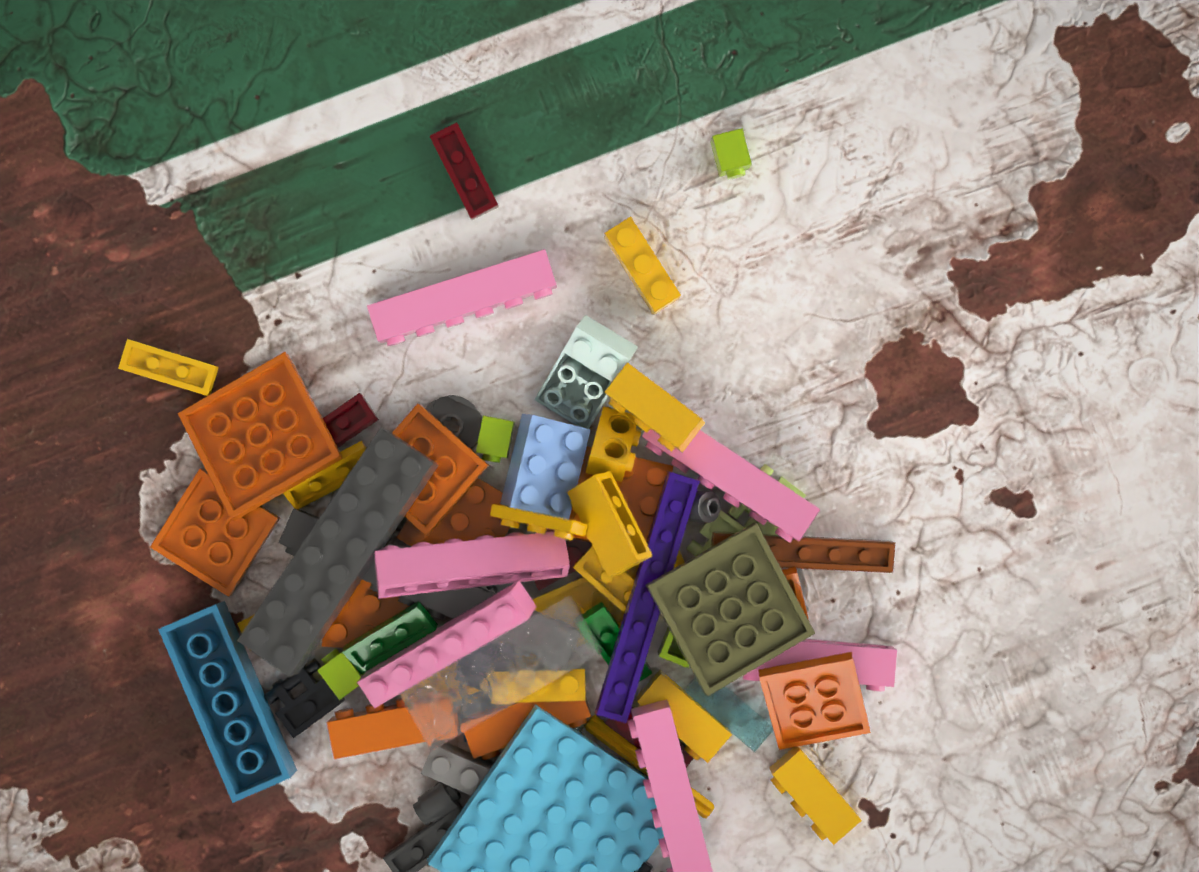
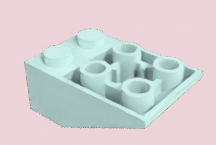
M585 315L575 328L536 396L535 401L573 424L589 429L608 398V395L605 393L606 389L626 363H629L638 346Z

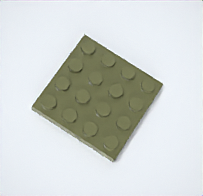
M757 523L747 526L646 584L697 682L707 697L815 634Z

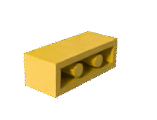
M631 216L604 233L606 242L653 315L681 297V294Z
M628 362L605 391L611 398L608 402L610 406L622 415L626 410L635 416V419L632 421L635 425L646 433L650 429L660 435L657 441L671 452L676 447L683 453L705 424L700 416Z
M611 471L596 474L567 491L572 509L578 514L582 523L588 524L586 537L592 543L599 557V563L606 571L608 577L623 573L653 556Z
M660 669L636 696V700L640 704L638 707L667 699L677 736L686 744L684 750L695 760L698 761L702 758L708 763L732 736L730 729Z
M799 746L791 748L769 768L774 776L770 781L781 794L787 791L794 800L790 804L802 818L806 814L811 818L814 824L810 827L822 841L828 838L834 845L862 821Z

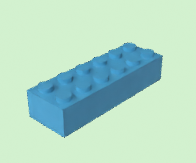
M222 601L159 628V633L232 803L291 778L296 773L297 768L270 705L264 697V691L244 645L237 641L240 635L226 602Z

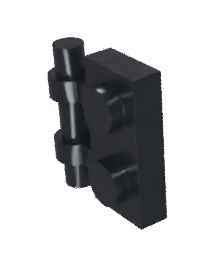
M315 658L305 664L299 674L287 677L285 680L279 679L272 685L273 688L264 694L269 704H273L280 699L285 705L275 714L293 738L345 701L344 697L341 700L337 698L323 678L318 682L315 680L313 674L321 667ZM303 682L307 690L297 698H294L290 690Z

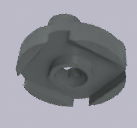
M448 395L440 397L427 405L425 409L442 424L445 420L451 421L453 417L456 418V424L460 428L458 432L453 431L452 433L471 449L477 445L482 416L473 403L460 396Z

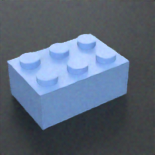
M522 414L500 504L511 508L569 519L572 506L567 491L578 484L591 429L536 415Z

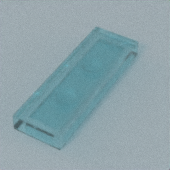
M694 678L684 690L754 752L773 732V726L727 686L707 697L696 678Z

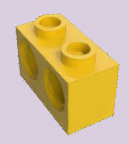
M603 406L586 473L596 475L611 471L615 481L622 482L625 470L632 471L636 454L630 451L632 446H638L642 429L636 428L637 425L632 422L635 416L628 412H624L622 415L616 409Z

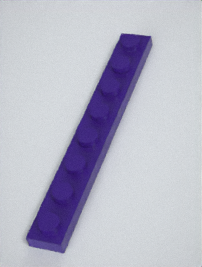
M667 472L646 541L653 556L639 564L595 709V714L598 716L627 723L660 614L646 584L674 568L699 486V480Z

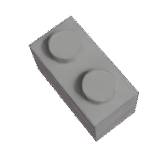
M438 739L433 744L421 774L472 796L491 769L493 762L482 760V757L473 759L470 752Z

